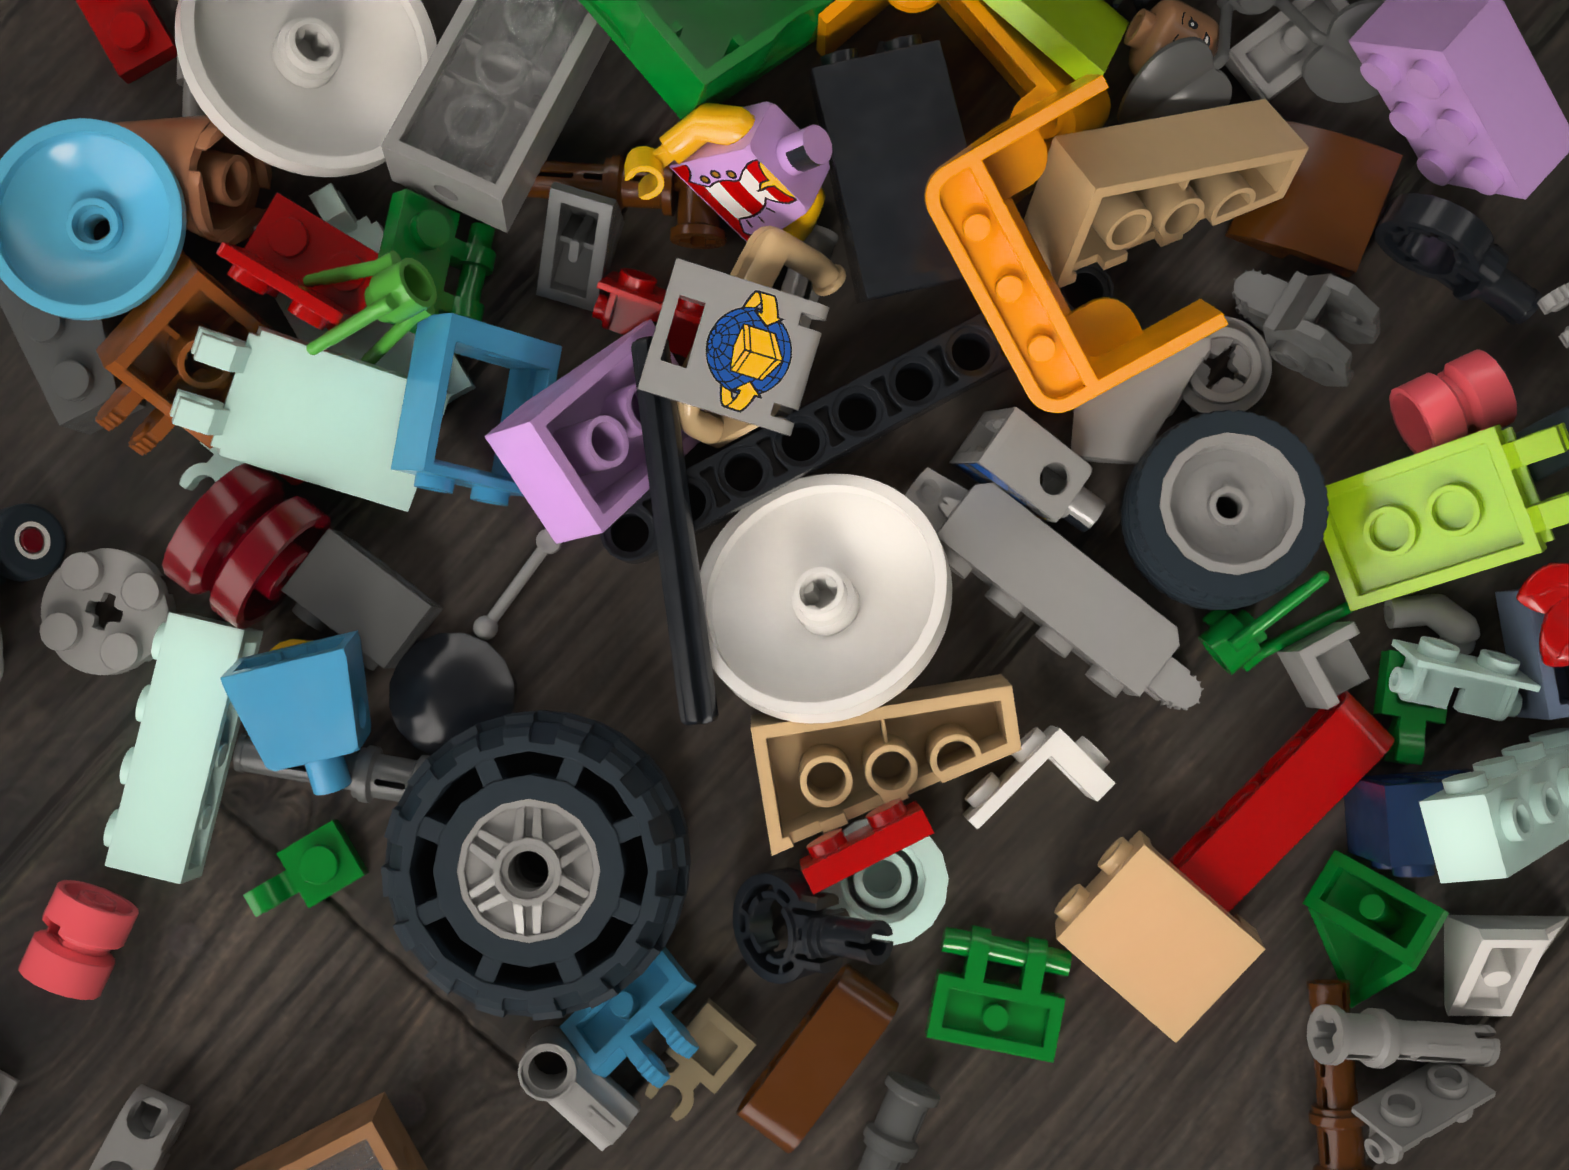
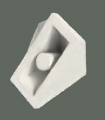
M1448 915L1444 922V1005L1447 1015L1512 1016L1540 958L1564 926L1569 916Z

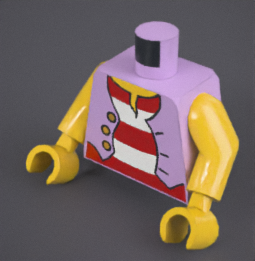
M767 101L745 107L704 103L659 137L662 144L658 148L638 146L627 154L624 164L625 181L630 180L639 172H650L638 184V196L643 200L652 199L662 192L664 187L663 169L670 164L669 167L746 242L754 231L764 226L778 227L797 239L804 241L815 227L825 201V192L822 184L830 169L829 160L832 155V143L829 135L822 127L813 124L800 130L776 104Z

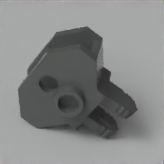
M1254 269L1252 271L1245 270V273L1241 274L1237 279L1234 278L1232 296L1237 304V307H1235L1236 313L1239 314L1240 319H1244L1246 323L1251 322L1252 327L1264 332L1266 345L1271 350L1270 355L1275 361L1323 386L1347 387L1354 376V371L1350 369L1352 352L1337 340L1336 337L1350 344H1372L1381 333L1380 308L1356 285L1332 274L1307 276L1298 271L1295 272L1289 283L1268 273L1263 275L1261 270L1257 272Z

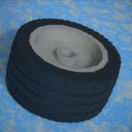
M1231 410L1212 411L1194 416L1171 427L1155 440L1139 459L1128 478L1123 494L1121 507L1122 534L1125 538L1124 542L1129 556L1134 560V565L1138 568L1141 575L1149 580L1148 582L1159 592L1168 595L1167 597L1195 608L1208 610L1238 609L1260 602L1283 590L1306 569L1318 551L1324 537L1323 533L1327 527L1329 511H1327L1329 499H1327V487L1324 485L1325 479L1320 472L1319 464H1316L1314 460L1315 457L1307 450L1308 447L1298 440L1299 438L1295 434L1293 435L1289 432L1288 428L1280 426L1275 420L1272 421L1263 415L1257 416L1256 413L1241 410L1231 412ZM1217 502L1223 504L1228 509L1231 519L1224 518L1218 513L1216 508Z

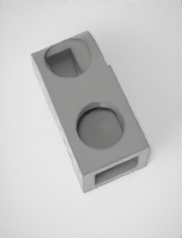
M141 1084L123 1106L89 1170H164L171 1155L169 1152L187 1121L190 1105Z

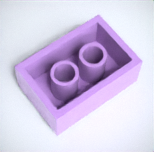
M1386 0L1349 39L1348 42L1362 63L1360 71L1363 77L1380 93L1391 112L1389 114L1391 124L1400 134L1406 137L1418 157V169L1431 182L1440 186L1450 184L1475 189L1485 195L1500 194L1526 200L1569 153V124L1503 0Z

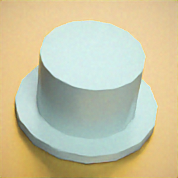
M866 818L854 821L843 832L846 836L869 823ZM928 836L821 892L834 893L839 897V904L827 909L845 908L850 917L866 920H883L888 923L893 935L882 936L873 934L872 938L893 941L894 946L912 941L933 925L945 905L949 878L943 854L931 837Z

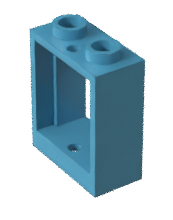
M454 313L434 314L418 322L391 470L415 475L414 487L453 494L455 484L472 488L470 499L487 504L508 506L510 496H524L496 453L494 455L492 472L435 459L453 356L456 353L510 369L501 416L502 422L530 398L556 382L562 346Z

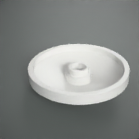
M179 0L176 9L175 43L178 60L189 89L204 113L227 138L255 158L285 171L305 176L341 177L354 175L386 162L381 145L437 46L430 18L421 0Z
M820 474L799 478L741 509L721 530L711 545L700 570L712 668L723 682L747 704L765 714L791 722L812 724L842 721L874 710L905 690L929 664L945 634L952 605V578L947 555L928 518L918 506L894 488L873 479L850 474Z

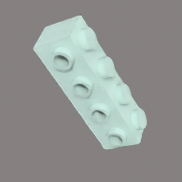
M1556 728L1529 735L1530 742L1502 749V757L1474 763L1472 765L1474 772L1457 774L1443 779V790L1419 802L1440 883L1508 878L1569 840V728Z

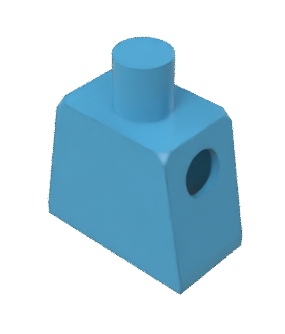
M358 630L239 658L220 677L225 692L266 768L271 771H279L305 765L315 795L334 793L352 783L344 755L360 750L371 733V718L361 639Z

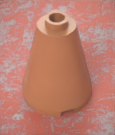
M207 115L113 122L142 137L170 165L179 181L184 196L187 216L186 230L214 243H222L223 241L232 245L247 239L255 230L253 227L259 224L265 209L256 208L255 205L259 189H270L272 168L270 164L255 158L237 146L211 122Z

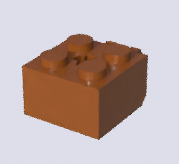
M185 253L179 258L174 270L161 288L148 300L133 308L96 349L103 367L123 383L101 406L95 417V422L110 431L116 426L118 427L143 399H146L156 407L135 429L128 442V446L141 456L146 455L149 451L151 452L158 442L162 441L175 426L172 424L173 417L169 413L178 389L225 403L235 372H228L195 361L193 358L194 354L187 356V353L192 348L199 326L246 341L249 332L256 334L259 326L277 331ZM182 427L209 449L213 448L210 445L213 435H205Z

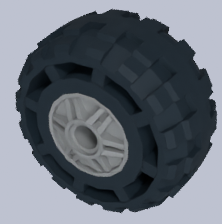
M545 710L511 713L478 723L454 736L431 756L426 758L407 781L409 784L397 806L392 809L384 835L387 838L385 864L381 867L383 896L389 897L396 921L392 927L406 952L409 950L413 952L428 971L425 976L447 995L454 992L476 1004V1010L502 1018L507 1014L533 1017V1021L563 1018L566 1014L588 1007L592 1009L618 995L642 975L664 949L679 920L688 891L691 865L688 827L680 801L664 772L649 754L638 747L626 735L602 722L573 713ZM527 851L536 852L545 859L549 870L548 876H540L530 870L526 862Z

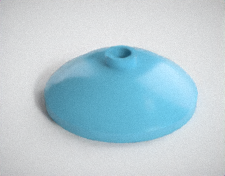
M85 118L67 119L50 123L30 132L16 142L0 159V278L22 300L44 312L61 318L87 321L100 320L120 315L139 306L156 293L167 281L180 258L184 246L187 225L186 205L179 181L164 157L142 137L120 125L107 121ZM108 220L110 224L109 233L105 238L95 240L93 234L95 226L101 221Z

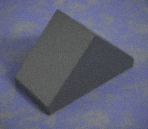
M553 182L549 192L536 295L589 311L594 310L598 296L604 293V290L596 288L598 281L610 273L625 223L616 199Z

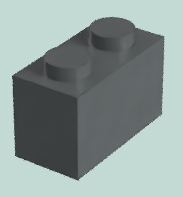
M329 528L281 590L297 602L292 608V612L314 629L324 632L329 626L339 635L358 630L361 639L364 667L372 671L375 670L378 664L384 669L396 668L400 659L421 639L444 609L346 533Z

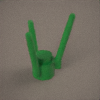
M1320 571L1257 619H1254L1244 609H1241L1235 615L1230 613L1232 609L1211 610L1201 618L1208 629L1199 635L1198 639L1213 659L1228 674L1233 675L1241 667L1248 672L1264 658L1325 628L1353 611H1350L1348 603L1344 602L1262 643L1267 639V635L1264 632L1266 629L1329 581V573Z

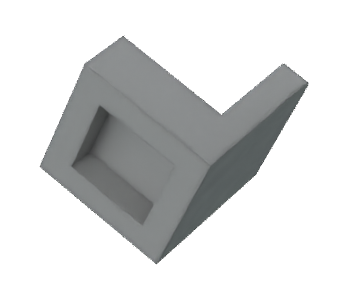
M1354 621L1334 622L1277 652L1306 707L1329 709L1340 703L1337 695L1369 679L1365 668L1349 639L1360 634Z

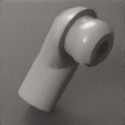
M1445 595L1402 596L1384 602V618L1389 629L1428 626L1440 635V640L1457 646L1460 649L1459 653L1469 655L1474 651L1475 640L1479 639L1481 635L1476 618Z

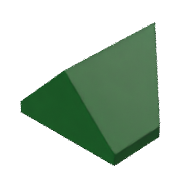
M1334 850L1302 903L1308 907L1338 979L1350 981L1351 1008L1415 971L1450 914L1443 908L1337 850Z

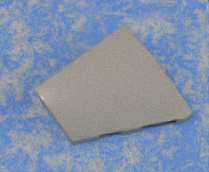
M1203 338L1074 408L1071 450L1086 462L1136 465L1152 443L1157 440L1156 435L1165 420L1176 411L1184 397L1182 392L1201 361H1206L1209 357L1212 347L1211 339Z

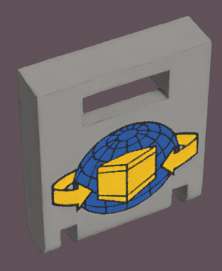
M676 258L637 389L791 436L795 423L781 416H771L774 404L799 411L822 335L818 331L798 325L800 316L803 315L813 320L826 321L830 308L811 300ZM679 298L704 306L686 368L661 360Z

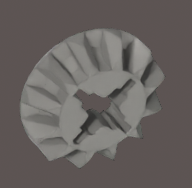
M1224 316L1229 325L1205 337L1210 338L1212 341L1211 353L1208 357L1210 359L1219 356L1229 346L1233 347L1228 355L1230 359L1227 363V368L1234 373L1235 379L1231 380L1230 378L1223 377L1208 389L1206 385L1209 382L1207 377L1210 374V368L1202 360L1182 392L1183 400L1190 405L1192 412L1246 411L1256 404L1265 393L1272 373L1271 355L1262 336L1246 322Z

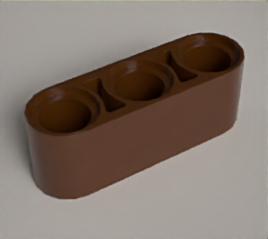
M846 963L831 979L755 1080L739 1104L736 1114L786 1153H791L804 1139L894 1017L899 1007V1002Z

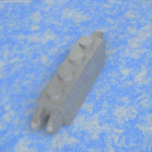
M927 467L908 489L905 496L918 506L935 529L947 555L950 570L963 579L972 572L991 587L985 594V597L1000 610L1014 619L1022 612L1038 624L1040 629L1036 632L1035 636L1047 647L1063 658H1066L1072 651L1091 667L1085 675L1099 688L1114 698L1121 691L1127 695L1139 697L1145 692L1155 701L1160 700L1161 705H1166L1170 709L1174 707L1177 710L1181 708L1188 710L1189 707L1200 703L1201 691L1204 690V688L1200 687L1201 681H1197V676H1191V671L1172 657L1173 653L1180 646L1177 626L996 484H978L967 490Z

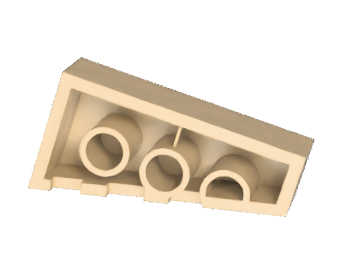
M1266 99L1054 136L1048 152L1045 170L1038 179L1024 217V222L1058 287L1061 288L1076 282L1077 273L1075 270L1098 262L1103 270L1126 262L1128 256L1127 249L1155 239L1159 246L1163 247L1182 239L1183 234L1191 230L1199 220L1206 218L1212 226H1215L1284 198L1309 147Z
M1002 674L906 689L874 710L860 716L830 723L809 724L791 722L765 713L751 715V733L772 856L794 847V843L822 831L825 834L848 824V820L874 810L887 802L901 798L903 801L909 798V794L940 781L945 783L1022 750L1012 685Z

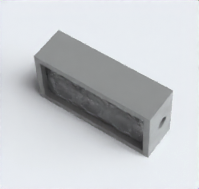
M462 0L381 145L392 181L508 233L536 177L539 175L542 165L547 160L611 38L579 0Z

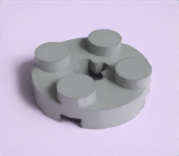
M100 548L89 552L71 554L53 574L44 591L41 603L42 623L39 631L41 640L48 648L55 650L64 662L82 672L95 675H118L129 672V670L136 669L144 662H150L153 659L151 650L155 633L163 622H167L169 612L176 613L173 594H168L166 583L160 577L164 575L157 566L136 553L111 548ZM108 594L116 596L114 607L123 611L120 622H108L104 629L99 625V616L95 614V608L98 602H105Z

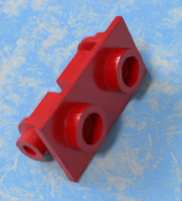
M621 268L620 273L612 271L598 281L596 288L610 292V296L603 294L598 296L592 317L602 321V328L625 335L650 319L654 322L658 321L666 290L657 287V279L643 271L632 268ZM678 299L667 336L672 353L687 357L693 346L704 306Z

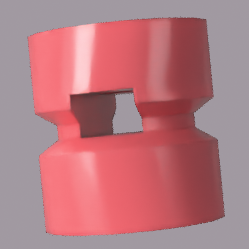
M1479 349L1446 363L1444 370L1437 375L1428 372L1392 389L1389 396L1390 410L1394 423L1401 437L1414 454L1498 424L1503 428L1513 423L1517 416L1516 398L1505 372L1493 357Z
M75 880L58 882L42 916V920L48 928L34 932L19 964L18 971L34 985L54 994L79 1000H94L100 997L115 966V958L110 951L124 946L138 917V908L124 897L93 884Z

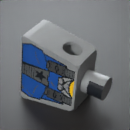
M1017 407L984 412L949 462L979 484H996L1040 520L1057 522L1062 518L1082 533L1089 530L1095 524L1105 508V501L1083 486L1092 473L1093 468L1091 465ZM1041 473H1042V484H1040V475H1041Z

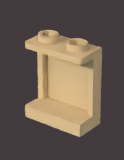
M1139 830L1129 841L1124 837H1120L1105 851L1097 864L1101 869L1100 873L1086 888L1081 884H1076L1061 899L1054 911L1059 916L1055 921L1056 939L1177 1043L1261 955L1265 947L1253 926L1238 913L1233 917L1160 854L1152 846L1150 838Z

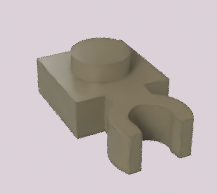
M710 998L704 1002L685 1025L690 1035L698 1043L699 1049L689 1059L677 1054L669 1045L666 1049V1053L678 1062L674 1067H666L670 1079L663 1085L675 1086L681 1092L682 1098L676 1103L670 1116L675 1121L681 1120L690 1112L694 1103L695 1088L700 1082L715 1094L757 1045V1039ZM649 1082L645 1095L652 1099L659 1091V1088H656L654 1085L652 1086Z

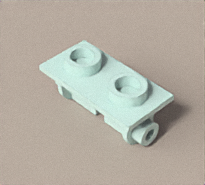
M1422 636L1419 644L1393 639L1391 644L1406 657L1403 668L1395 667L1389 678L1390 690L1398 693L1402 701L1447 709L1453 689L1456 687L1460 689L1453 705L1455 710L1461 713L1503 721L1508 716L1516 717L1521 710L1522 696L1518 692L1519 688L1539 692L1541 688L1539 684L1518 670L1520 661L1497 651L1482 649L1479 656L1475 657L1459 653L1460 649L1449 642L1427 636Z

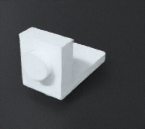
M1050 725L1042 732L1038 727H1035L1020 740L1022 750L1011 754L1016 760L999 778L993 772H990L967 794L965 800L971 806L963 813V816L976 829L980 828L1047 759L1085 796L1098 802L1115 784L1103 771L1110 761L1084 736H1081L1074 742L1061 728Z

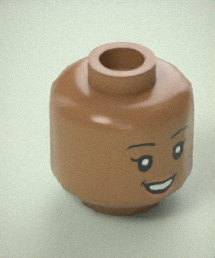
M1161 0L1151 11L1142 8L1131 21L1124 38V43L1131 47L1128 64L1132 73L1136 76L1143 65L1158 50L1182 38H1201L1209 46L1214 57L1218 46L1219 25L1211 16L1181 0Z

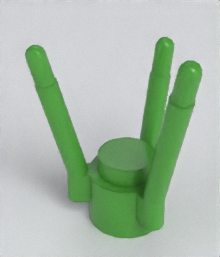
M393 250L373 261L306 275L303 278V283L307 287L329 285L373 276L364 293L367 308L310 342L306 348L307 352L310 355H316L377 319L384 323L391 321L395 324L360 359L375 365L418 322L435 314L433 305L437 299V292L433 278L428 270L413 258L401 260L399 254Z

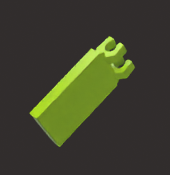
M983 0L1074 80L1086 74L1103 75L1106 72L1129 24L1124 17L1104 0Z
M1565 423L1545 428L1518 439L1513 427L1502 430L1501 425L1498 424L1326 485L1327 499H1329L1327 511H1329L1327 527L1323 533V540L1350 611L1544 552L1547 549L1546 542L1555 540L1552 528L1569 523V491L1541 501L1527 465L1569 450V434Z

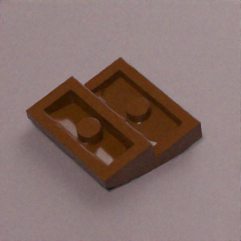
M1286 121L1307 144L1309 149L1284 198L1232 218L1225 236L1277 258L1284 259L1287 255L1291 254L1349 278L1357 272L1403 155L1341 133Z

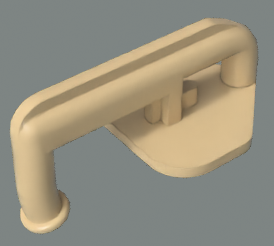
M774 226L760 227L753 232L730 273L732 276L772 288L783 265L810 280L813 291L819 296H827L836 292L846 279V270L842 265L834 264L820 251ZM690 352L682 365L684 368L687 366ZM677 402L681 430L690 437L717 449L758 427ZM774 404L771 416L777 414L781 405Z

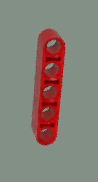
M1348 691L1337 695L1339 704L1329 709H1319L1168 860L1227 912H1230L1383 758L1393 745L1395 738Z

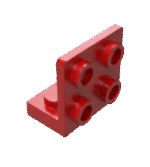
M279 193L275 194L245 248L222 241L216 252L217 255L232 263L227 272L228 276L261 295L267 293L277 298L281 292L293 300L287 310L322 331L325 328L330 330L367 307L364 293L373 276L315 287L305 286L303 278L308 274L318 273L323 270L378 259L379 255L376 251Z

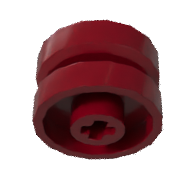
M247 463L241 464L217 480L195 503L179 524L162 562L164 574L190 594H202L211 590L209 599L211 609L237 629H247L261 621L287 596V594L281 591L328 528L330 529V517L305 498L295 496L284 501L285 488L281 480L266 469Z

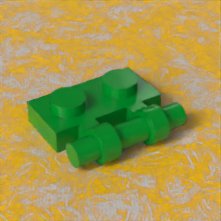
M408 189L393 193L378 258L394 250L399 254L401 260L413 258L419 261L428 270L436 286L437 299L433 305L435 314L454 313L482 322L485 306L480 303L485 276H490L493 273L496 253L491 249L495 229L484 223H472L467 243L455 238L460 217L459 213ZM449 265L460 270L455 296L443 291ZM417 324L409 332L416 334Z
M971 925L968 931L945 926L941 951L965 956L962 974L937 969L925 1028L926 1037L1054 1063L1066 999L1062 994L1044 991L1041 988L1044 972L1068 976L1072 953L1068 950L1048 947L1046 939L1027 936L1025 942L993 936L991 935L992 931L990 928ZM987 961L1021 967L1018 985L984 979Z

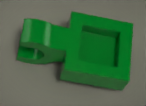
M1381 651L1373 714L1392 717L1387 731L1395 738L1393 745L1383 756L1382 761L1403 765H1421L1425 751L1426 723L1446 724L1447 709L1402 701L1398 693L1390 690L1389 678L1395 667L1403 668L1406 657L1399 651Z
M334 819L276 853L286 870L245 893L243 896L255 917L270 911L300 893L307 907L311 908L365 876L369 871L339 820Z

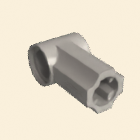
M549 1026L541 1028L530 1037L518 1068L519 1082L526 1094L536 1100L548 1102L601 1151L609 1145H613L640 1111V1103L609 1075L603 1078L592 1073L560 1027ZM541 1052H555L564 1059L567 1069L554 1075L546 1074L536 1066L534 1057Z

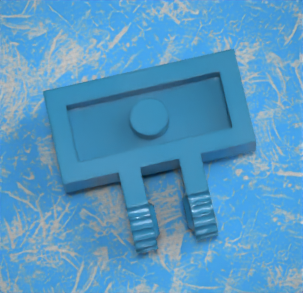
M664 947L647 970L618 995L592 1009L588 1007L575 1011L560 1028L592 1073L606 1078L628 1057L641 1075L652 1086L654 1085L660 1089L670 1079L669 1072L660 1058L642 1041L657 1028L666 1038L667 1044L677 1054L684 1056L686 1059H689L699 1049L698 1043L690 1035L687 1028L671 1013L692 992L696 984L668 949Z

